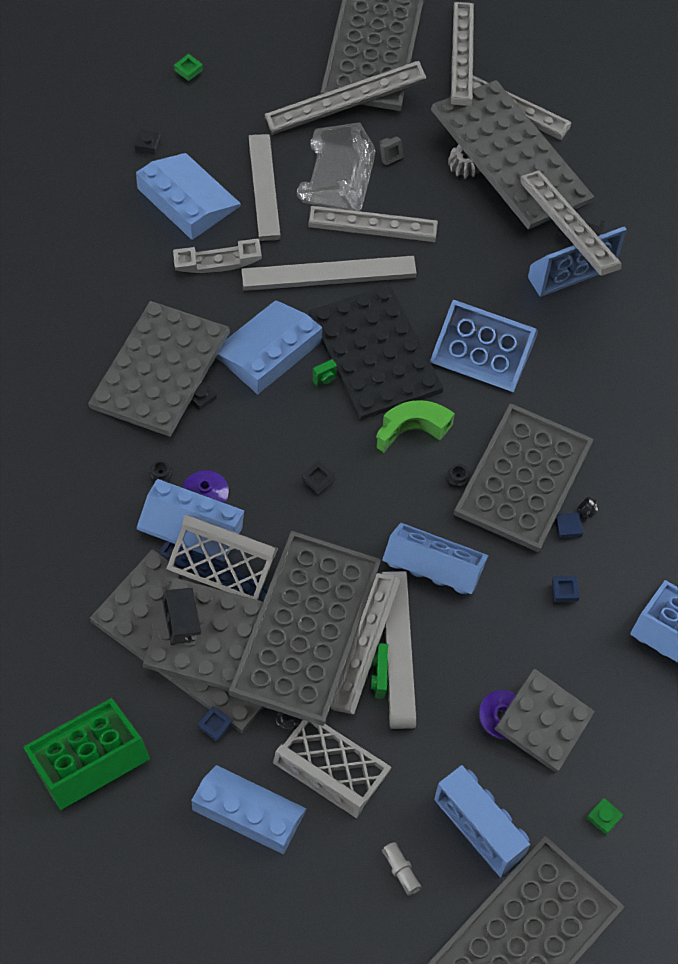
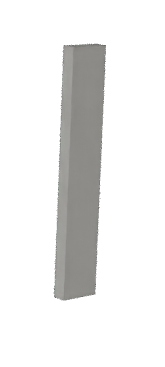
M473 76V89L488 83ZM507 92L538 130L562 140L571 126L570 121Z
M249 135L259 240H280L270 135Z
M311 206L308 227L429 242H436L438 225L437 220Z
M376 574L330 707L334 711L348 714L355 713L401 580L398 576Z

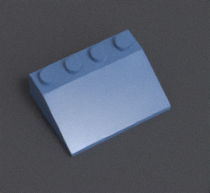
M186 153L152 161L136 172L137 189L191 240L241 206L239 201Z
M625 226L598 236L617 258H619L627 229ZM573 245L549 254L531 264L528 278L541 297L597 276L599 273L576 246Z
M275 300L227 338L216 358L258 395L322 343V327L307 314Z
M452 300L430 363L514 392L538 331L536 328Z
M664 580L640 614L630 635L678 662V587Z

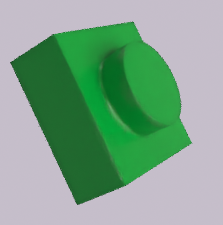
M187 54L174 64V70L190 81L203 71V64L190 54Z
M333 359L313 368V381L316 386L328 384L336 378L337 365Z
M603 798L588 815L587 820L607 835L624 814Z

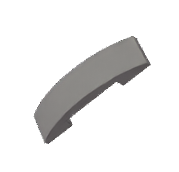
M259 238L238 241L237 247L200 252H196L195 247L173 250L175 270L190 273L228 271L247 266L262 259Z

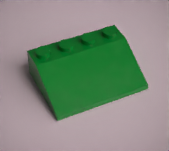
M112 698L23 747L60 810L150 760L141 736Z

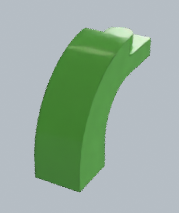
M409 401L397 405L384 415L383 427H381L376 435V438H378L377 449L385 452L401 433L412 429L423 430L441 440L452 427L455 413L442 405L429 401Z

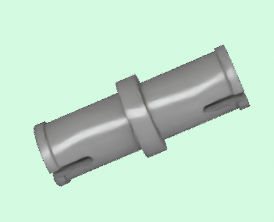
M393 842L385 846L382 852L393 868L392 874L394 877H398L407 896L418 892L422 886L411 870V863L405 860L397 843Z

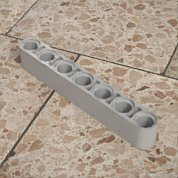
M406 571L382 572V574L395 575L401 579L384 626L385 644H388L387 686L390 729L416 728V708Z

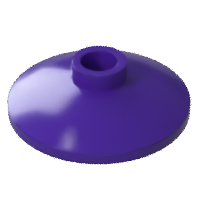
M210 470L197 471L191 474L185 480L182 487L222 503L226 502L229 494L226 480L220 474ZM209 486L207 489H202L201 487Z
M507 690L493 691L480 704L479 717L481 724L489 734L496 738L507 739L494 728L500 720L497 717V713H505L516 695L513 692Z

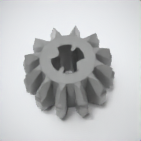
M459 144L457 148H452L448 159L451 172H456L457 177L463 175L465 179L468 175L474 178L476 173L480 174L479 168Z

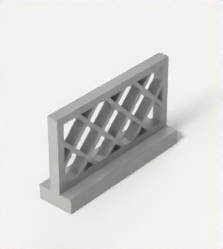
M185 515L181 531L166 569L220 590L258 600L278 548L193 516ZM186 531L195 533L199 543L187 548L184 542ZM201 536L206 537L208 539L202 541ZM214 540L218 542L222 552L210 557L204 544ZM223 544L230 546V548L225 550ZM182 545L184 550L179 552ZM201 546L206 559L194 564L189 551ZM238 549L241 551L244 560L232 565L227 552ZM245 552L254 556L247 558ZM186 553L191 566L185 569L175 567L174 564L177 556ZM223 554L229 567L216 572L211 559ZM257 557L267 560L264 569L254 574L249 561ZM208 561L213 574L206 578L199 576L196 566ZM246 563L251 576L239 581L233 568ZM193 569L195 574L190 573L187 570ZM231 570L236 583L229 586L222 585L218 575ZM261 574L260 580L258 582L256 576ZM215 577L217 582L211 581L209 579ZM253 578L257 587L254 596L244 593L241 583ZM237 585L240 591L235 590L232 587Z
M303 720L287 741L279 746L273 764L356 819L391 770V766L328 725L324 724V726L306 720ZM310 723L318 728L319 734L306 736L304 728ZM325 739L338 741L339 748L326 749ZM320 740L322 750L309 752L307 742ZM303 742L305 752L295 753L289 747L293 743ZM354 752L358 754L360 762L347 763L345 753ZM341 754L343 764L330 765L328 755ZM324 756L326 766L316 767L312 764L311 757ZM376 766L382 772L379 776L368 777L366 767ZM362 767L364 778L351 779L349 769ZM345 770L347 780H336L332 776V771ZM365 783L367 788L366 794L362 797L354 792L353 785Z

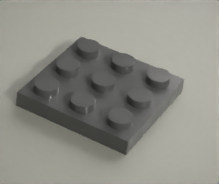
M534 668L494 729L556 773L560 770L595 711Z

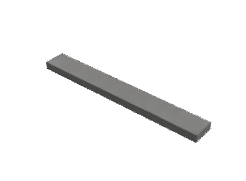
M454 2L451 77V104L472 106L473 3Z
M416 61L266 113L265 118L273 135L426 82V76L420 62Z
M540 170L520 176V183L601 276L621 269L619 259Z
M414 256L243 268L242 281L243 291L416 278L417 273Z

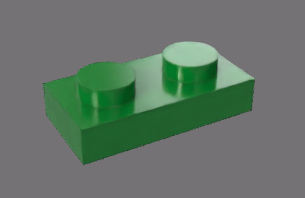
M379 643L371 664L372 667H375V675H371L370 689L375 690L374 698L384 699L387 691L388 644Z

